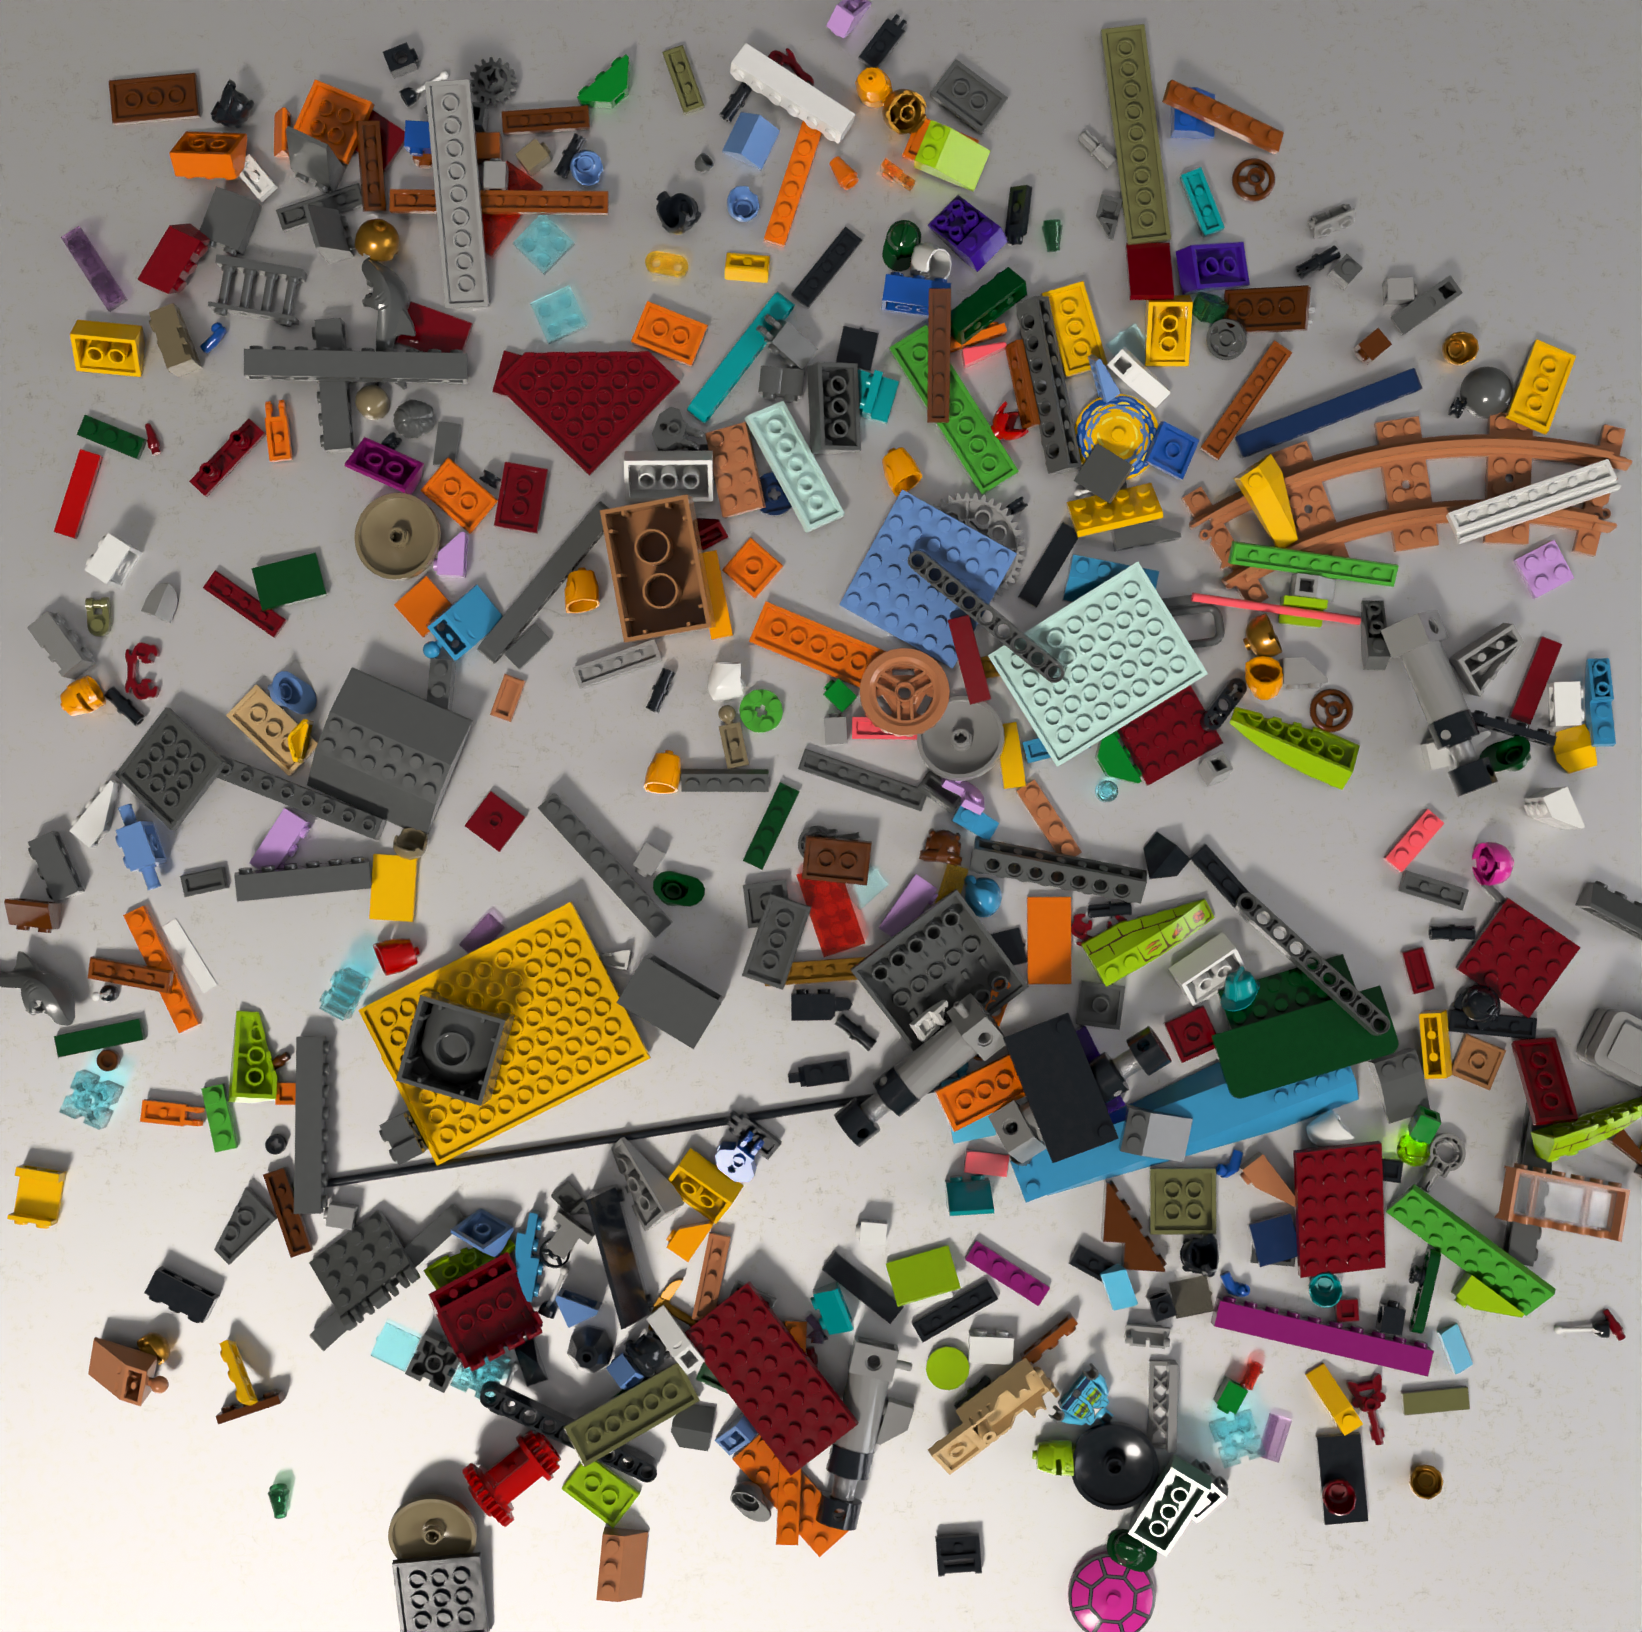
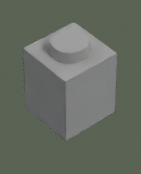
M492 158L490 161H484V190H508L509 168L502 159Z
M1413 277L1386 279L1382 283L1383 305L1410 304L1415 299L1414 297L1417 296V285L1414 284Z
M841 713L828 714V718H824L825 744H847L846 717H841Z
M1224 751L1204 758L1197 768L1207 787L1227 779L1233 771V767Z
M645 843L633 863V866L636 867L635 872L645 878L647 875L653 876L666 853L649 843Z
M333 1201L324 1210L323 1219L326 1220V1226L347 1230L354 1229L356 1227L359 1205Z

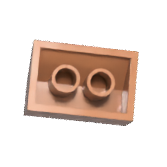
M604 1528L596 1600L622 1602L642 1598L648 1531Z

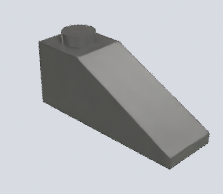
M1145 522L1111 530L1114 552L1176 541L1181 538V533Z

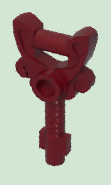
M1375 1373L1370 1378L1371 1380L1360 1383L1348 1380L1346 1385L1354 1396L1351 1400L1352 1406L1368 1413L1372 1429L1369 1431L1371 1439L1375 1441V1445L1384 1444V1430L1380 1428L1376 1409L1381 1406L1380 1402L1386 1400V1395L1381 1392V1375ZM1373 1389V1392L1367 1396L1360 1395L1359 1393L1361 1391Z

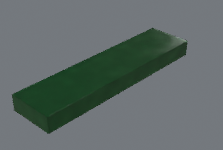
M139 1018L54 1036L59 1058L145 1040L142 1019Z

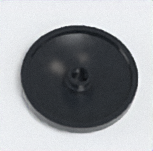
M1105 1422L1093 1426L1078 1439L1072 1450L1074 1476H1072L1075 1487L1082 1497L1097 1507L1107 1510L1130 1508L1144 1500L1152 1491L1157 1481L1159 1462L1155 1448L1150 1439L1133 1425L1123 1422Z

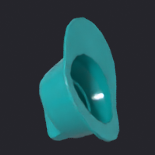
M1239 966L1237 971L1226 976L1225 990L1220 1001L1222 1008L1227 1011H1240L1251 1005L1260 988L1259 981L1254 979L1251 972L1245 971L1243 966Z

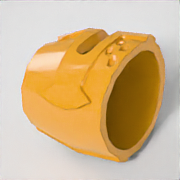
M878 67L866 68L858 75L855 81L858 97L868 107H882L887 96L893 92L889 77Z
M892 448L882 459L884 477L896 497L899 496L902 489L908 492L920 482L922 473L915 460L905 448Z
M581 567L578 568V571L569 573L566 588L564 589L566 613H583L599 607V586L594 571Z
M1265 656L1255 657L1246 662L1245 679L1251 693L1260 700H1269L1277 696L1283 685L1282 667L1279 662Z
M88 675L69 684L60 695L62 709L71 716L91 713L106 704V699L97 681Z
M665 750V753L655 754L646 772L644 789L647 792L671 794L678 791L681 778V759L670 750Z

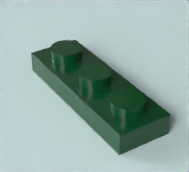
M84 415L77 435L137 460H140L147 440L87 415Z

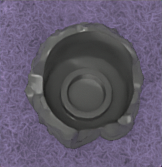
M410 399L399 405L393 414L394 426L399 434H402L405 438H419L431 431L435 425V421L432 419V406L422 401Z

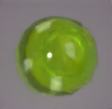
M1404 1134L1401 1136L1396 1147V1153L1402 1162L1412 1167L1423 1166L1430 1156V1152L1427 1153V1143L1417 1142L1409 1135Z

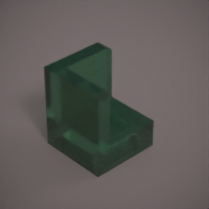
M1198 292L1193 302L1192 314L1201 322L1214 324L1223 319L1229 305L1218 295Z

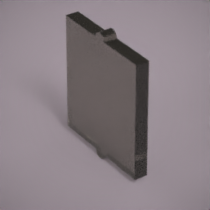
M1199 1276L1169 1283L1171 1299L1177 1314L1176 1319L1214 1311L1211 1300L1212 1292L1209 1290L1207 1277Z

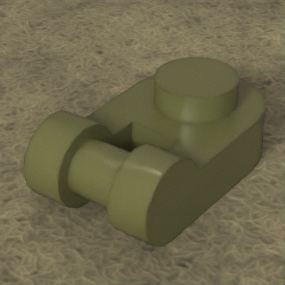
M102 597L101 600L86 598L85 607L87 610V627L89 632L97 637L106 636L111 631L112 626L110 598ZM96 608H101L102 614L96 615Z

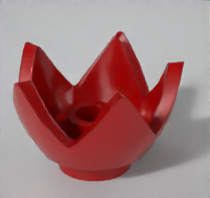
M1005 401L996 411L991 429L999 440H1016L1023 437L1029 431L1027 429H1014L1019 412L1003 413L1008 405Z

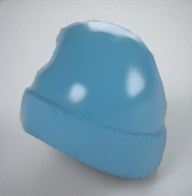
M972 875L966 876L964 879L966 884L965 901L978 917L984 918L993 915L999 908L1002 899L999 885L990 878L981 877L976 879Z

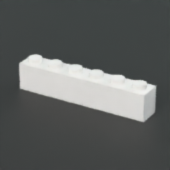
M745 43L731 62L730 73L736 80L743 81L756 93H761L769 98L773 104L780 105L791 116L800 118L808 127L817 129L828 140L839 144L853 125L855 113L749 44Z

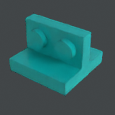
M858 369L860 417L887 424L899 381L883 377V372L875 370L873 374Z

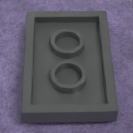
M955 59L930 92V97L981 135L1008 100L1007 96L957 59Z

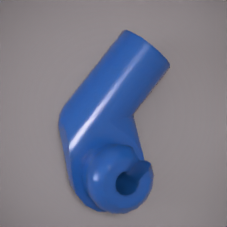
M219 322L211 326V331L214 333L200 345L202 351L207 354L220 343L226 334V328Z
M1230 1271L1220 1274L1228 1294L1241 1298L1249 1295L1250 1287L1247 1284L1235 1282Z

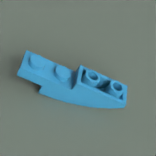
M1609 658L1586 660L1585 717L1586 727L1590 729L1591 747H1613L1616 744L1611 704L1614 700Z
M533 1209L529 1213L527 1229H520L517 1232L515 1246L518 1279L527 1302H532L534 1296L538 1297L540 1284L537 1283L538 1275H542L544 1263L541 1262L540 1256L533 1254V1252L538 1250L539 1239H536L537 1230L541 1231L543 1217H540L541 1211Z

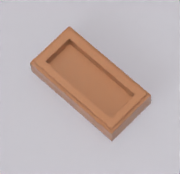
M504 674L490 715L512 722L526 681Z

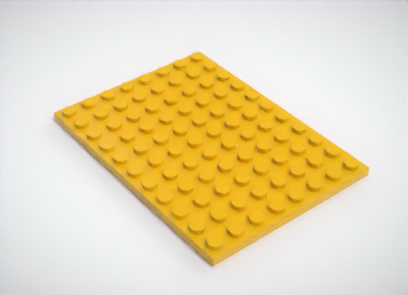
M572 901L358 1010L437 1166L651 1058L627 1009L617 1004L620 995ZM433 990L439 992L442 997L468 1007L515 1015L492 1097L482 1106L396 1081L420 995Z

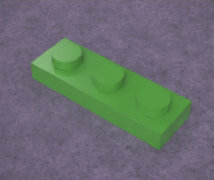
M225 1083L202 1088L215 1153L237 1148L238 1143Z

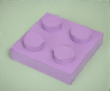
M1555 540L1514 560L1533 599L1574 579Z

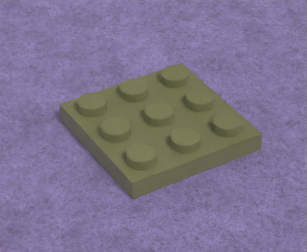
M1149 1168V1233L1151 1235L1216 1234V1168Z

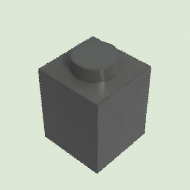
M1346 254L1327 277L1344 290L1363 267Z

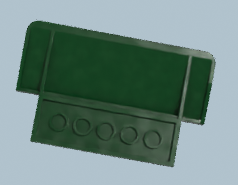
M1343 954L1325 959L1355 987ZM1314 962L1308 964L1307 966L1308 968L1315 970L1317 968V963ZM1299 968L1257 979L1260 983V988L1251 1005L1240 1011H1227L1223 1008L1230 1030L1212 1035L1211 1037L1229 1093L1237 1099L1246 1098L1390 1055L1397 1050L1399 1045L1380 985L1359 991L1390 1020L1389 1030L1382 1035L1374 1036ZM1324 974V982L1332 985L1333 977L1330 974ZM1341 989L1340 996L1344 1000H1349L1350 993L1346 989ZM1224 990L1217 993L1220 1001ZM1362 1004L1357 1005V1012L1360 1015H1366V1007ZM1375 1019L1373 1022L1374 1028L1382 1031V1021Z

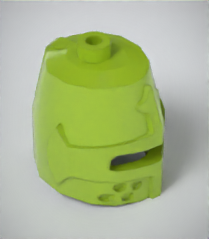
M1049 1440L1038 1443L1037 1451L1033 1450L1032 1459H1036L1037 1470L1052 1475L1074 1476L1072 1443L1070 1440Z

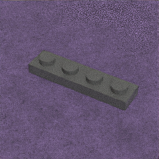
M681 769V791L769 792L768 769Z

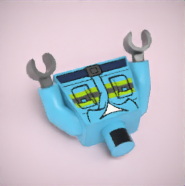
M1092 1363L1089 1364L1092 1367L1091 1370L1085 1372L1083 1369L1081 1375L1058 1402L1060 1408L1056 1405L1053 1406L1056 1413L1054 1415L1049 1414L1048 1416L1056 1423L1064 1422L1074 1425H1084L1087 1423L1091 1425L1096 1419H1099L1102 1423L1111 1421L1113 1414L1105 1408L1110 1402L1107 1397L1109 1390L1105 1378Z

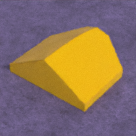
M303 719L288 735V746L293 762L304 764L314 721Z
M1585 724L1555 732L1557 738L1555 745H1553V752L1556 762L1566 773L1570 774L1597 766L1596 747H1591L1590 733Z

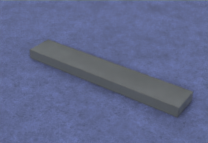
M808 749L804 750L798 767L799 770L918 811H922L927 797L913 785Z

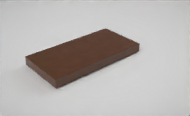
M196 73L109 80L112 124L114 126L201 118Z
M1303 285L1225 290L1223 319L1229 318L1238 321L1244 326L1246 334L1308 331L1311 287ZM1228 323V325H1229L1231 328L1235 326V325H1233V324H1231V323Z

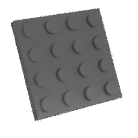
M166 707L115 775L170 830L176 831L226 766L227 762L171 708Z

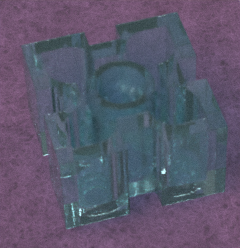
M349 967L340 969L339 972L335 971L330 979V983H332L331 989L329 991L325 990L319 1000L322 1003L319 1009L342 1021L351 1018L372 979Z
M85 1069L77 1071L70 1086L74 1093L65 1097L59 1112L73 1119L83 1116L85 1117L83 1123L100 1130L107 1127L114 1112L109 1107L118 1103L124 1086L110 1080L99 1082L101 1076ZM91 1095L94 1097V1103H91L92 1099L89 1098Z
M504 1354L489 1362L487 1357L484 1358L486 1364L480 1367L483 1369L484 1375L478 1374L476 1370L472 1372L469 1367L464 1369L461 1364L450 1386L465 1393L470 1388L476 1391L474 1397L480 1399L481 1387L485 1382L495 1381L500 1384V1381L496 1380V1378L502 1379L511 1358ZM489 1391L486 1392L485 1395L488 1397H494L495 1393Z
M1251 1409L1234 1414L1235 1420L1227 1422L1226 1417L1209 1422L1215 1443L1221 1441L1222 1444L1221 1447H1218V1452L1224 1469L1240 1464V1457L1248 1455L1249 1460L1266 1455L1260 1434L1254 1435L1253 1430L1257 1429V1425ZM1234 1434L1242 1435L1244 1437L1241 1438L1242 1442L1237 1443L1236 1440H1232L1231 1438L1234 1437Z

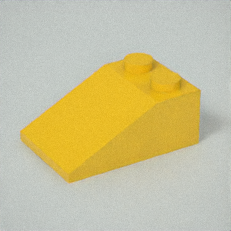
M1174 295L1173 300H1146L1145 366H1189L1193 307L1190 295Z

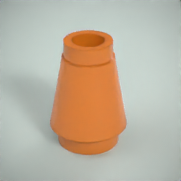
M839 156L830 161L829 165L840 187L849 190L858 183L857 172Z

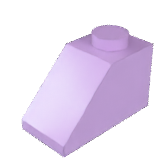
M842 0L836 5L826 27L831 29L836 36L844 39L854 30L872 3L868 0Z
M460 532L438 552V558L434 559L433 565L434 571H437L438 576L466 578L468 534L466 532Z

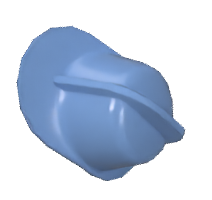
M288 671L277 673L273 678V682L268 685L267 689L270 692L272 701L281 707H287L298 714H308L316 706V694L312 687Z

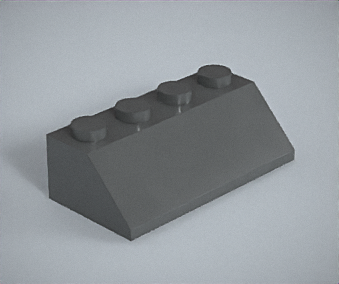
M816 362L808 366L810 446L812 454H838L861 451L858 364Z
M1587 882L1575 906L1642 940V903L1637 901L1632 903L1626 900L1627 896L1618 891L1613 893L1607 890L1608 886L1602 882Z

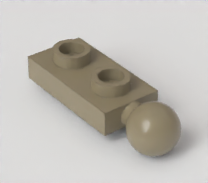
M724 705L720 708L718 715L725 722V725L719 726L727 768L732 769L749 765L740 722L733 723L736 716L735 709L730 705Z

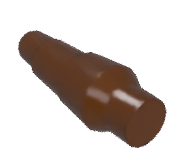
M288 1052L277 1055L272 1060L274 1070L284 1066L291 1059Z

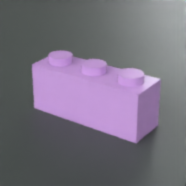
M284 808L249 864L261 870L262 866L274 865L275 868H284L288 857H293L297 852L299 840L301 838L304 839L309 833L310 828L308 826L311 822L290 808Z
M915 874L878 928L893 937L924 913L923 909L927 904H933L938 896L935 893L937 888Z

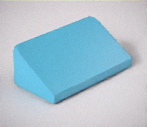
M1117 1263L1100 1273L1114 1311L1138 1304L1127 1271L1123 1266Z
M1457 1323L1437 1330L1438 1337L1453 1373H1461L1473 1365Z

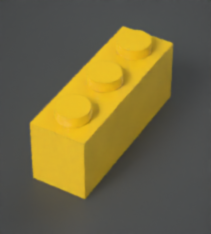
M1447 1009L1424 1010L1419 1013L1424 1078L1447 1079L1452 1075Z

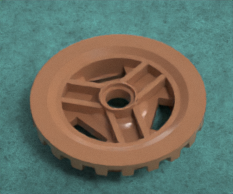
M899 648L879 655L868 665L861 679L859 695L865 715L872 721L875 727H879L883 732L894 734L897 737H913V735L923 734L930 728L932 729L941 720L949 702L950 689L946 674L937 661L921 651ZM907 669L914 671V675H892V671ZM903 687L908 688L911 695L908 698H901L898 690ZM925 695H927L932 700L925 713L920 715L917 713V710ZM882 696L893 712L892 714L887 715L881 709L877 702L878 697Z

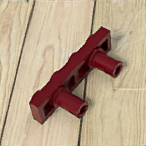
M248 418L238 430L230 434V439L208 462L201 464L199 471L189 482L205 497H208L266 436V433Z

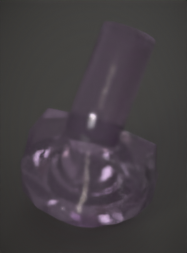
M811 1313L805 1320L814 1330L807 1335V1338L811 1339V1343L824 1344V1340H828V1337L822 1331L818 1320Z

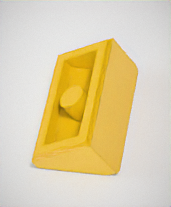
M727 252L725 279L767 283L770 256Z

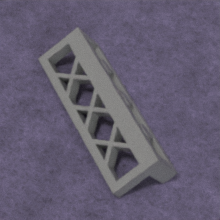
M1149 1360L1147 1437L1153 1442V1434L1160 1429L1165 1434V1443H1152L1154 1448L1166 1449L1167 1453H1176L1178 1364L1175 1360ZM1154 1366H1166V1374L1160 1380L1154 1375ZM1161 1385L1166 1390V1396L1158 1401L1154 1397V1390ZM1161 1407L1165 1412V1418L1158 1424L1153 1418V1413Z

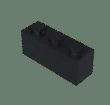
M163 1266L156 1269L144 1292L151 1301L156 1303L162 1302L168 1305V1309L175 1313L182 1312L188 1315V1319L195 1323H203L209 1318L220 1295Z

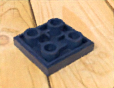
M1287 1212L1247 1224L1259 1267L1297 1257V1235L1291 1213Z

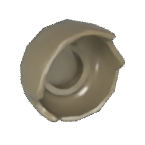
M368 385L357 392L355 404L364 418L376 421L382 419L389 412L390 399L381 387Z
M404 828L399 836H395L393 849L396 854L404 859L414 860L419 858L426 851L427 835L421 830Z

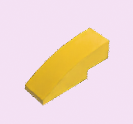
M1017 723L1002 724L1005 743L999 758L1003 789L1025 787L1026 782Z

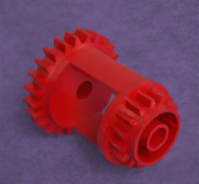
M532 1429L524 1436L521 1433L516 1436L519 1446L488 1471L483 1466L477 1467L473 1463H470L462 1470L467 1483L470 1485L468 1489L477 1504L489 1517L493 1516L504 1527H507L515 1520L512 1515L514 1507L511 1501L542 1476L547 1481L553 1479V1473L560 1468L558 1462L561 1461V1457L545 1435L534 1432Z

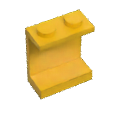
M25 1164L17 1166L15 1176L20 1178L14 1212L9 1214L7 1219L14 1220V1223L18 1225L33 1223L36 1224L37 1228L48 1229L49 1226L58 1222L66 1171Z

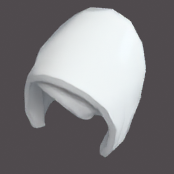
M920 243L914 247L909 275H921L926 280L933 281L934 278L947 280L952 266L951 257L946 250L936 244Z
M715 662L712 664L711 672L708 676L707 689L714 701H725L744 696L745 684L741 680V663Z
M1333 1110L1317 1117L1306 1127L1309 1139L1318 1147L1350 1144L1355 1138L1349 1133L1350 1129L1340 1122V1116L1335 1114Z

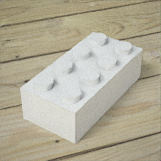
M625 451V502H648L686 494L693 497V502L713 501V451Z

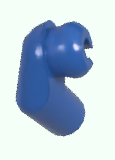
M1233 1150L1230 1162L1225 1165H1217L1216 1174L1220 1175L1221 1178H1228L1238 1172L1243 1152Z

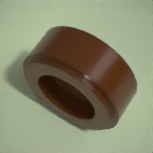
M113 1049L103 1050L97 1056V1065L103 1071L115 1070L120 1065V1055Z

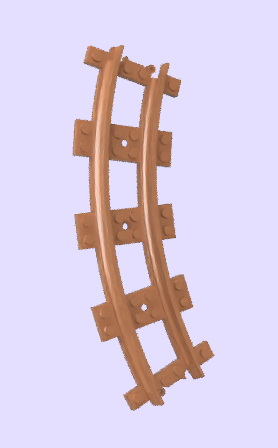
M1499 413L1488 418L1487 434L1422 438L1419 416L1377 422L1374 424L1377 445L1344 452L1317 461L1313 460L1307 441L1271 453L1283 473L1298 537L1297 541L1286 548L1349 557L1344 543L1386 532H1391L1394 552L1437 546L1439 541L1436 525L1449 524L1446 517L1449 512L1531 485L1532 460L1585 467L1609 459L1612 468L1627 471L1633 461L1620 456L1626 429L1604 424L1601 427L1598 444L1593 445L1570 440L1533 436V429L1505 418L1507 413ZM1486 457L1485 499L1432 502L1426 460ZM1381 467L1387 510L1336 522L1322 482ZM1507 474L1513 476L1512 482H1507L1505 480V476ZM1403 481L1409 482V488H1403ZM1202 487L1184 496L1182 501L1193 517V520L1189 522V528L1192 530L1207 520L1210 521L1213 527L1211 530H1202L1199 532L1198 537L1201 541L1211 538L1210 547L1221 563L1220 570L1225 567L1231 569L1232 573L1221 579L1226 589L1235 587L1243 600L1263 602L1269 598L1258 579L1276 570L1228 563L1231 544L1234 539L1224 524L1253 510L1243 493L1239 491L1212 505ZM1610 493L1583 502L1582 508L1570 506L1483 536V543L1528 545L1529 524L1576 531L1572 552L1594 557L1596 556L1601 532L1610 533L1617 528L1616 523L1603 521L1611 516L1609 509H1602L1609 502ZM1306 505H1310L1312 507L1311 513H1306L1304 511Z

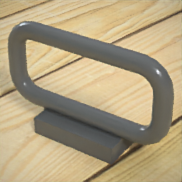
M1192 595L1162 599L1172 617L1209 612L1214 616L1215 636L1189 640L1188 642L1192 649L1214 646L1222 641L1225 634L1223 616L1216 606L1191 601Z

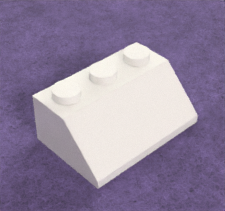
M1567 786L1546 788L1524 798L1526 803L1524 804L1525 811L1529 816H1532V819L1559 829L1585 828V824Z
M1223 932L1211 938L1210 941L1168 968L1193 1008H1196L1217 994L1218 991L1225 988L1226 976L1237 971L1239 966H1243L1245 971H1247L1236 947Z

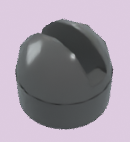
M701 153L695 160V169L700 173H706L714 165L711 158L705 153Z

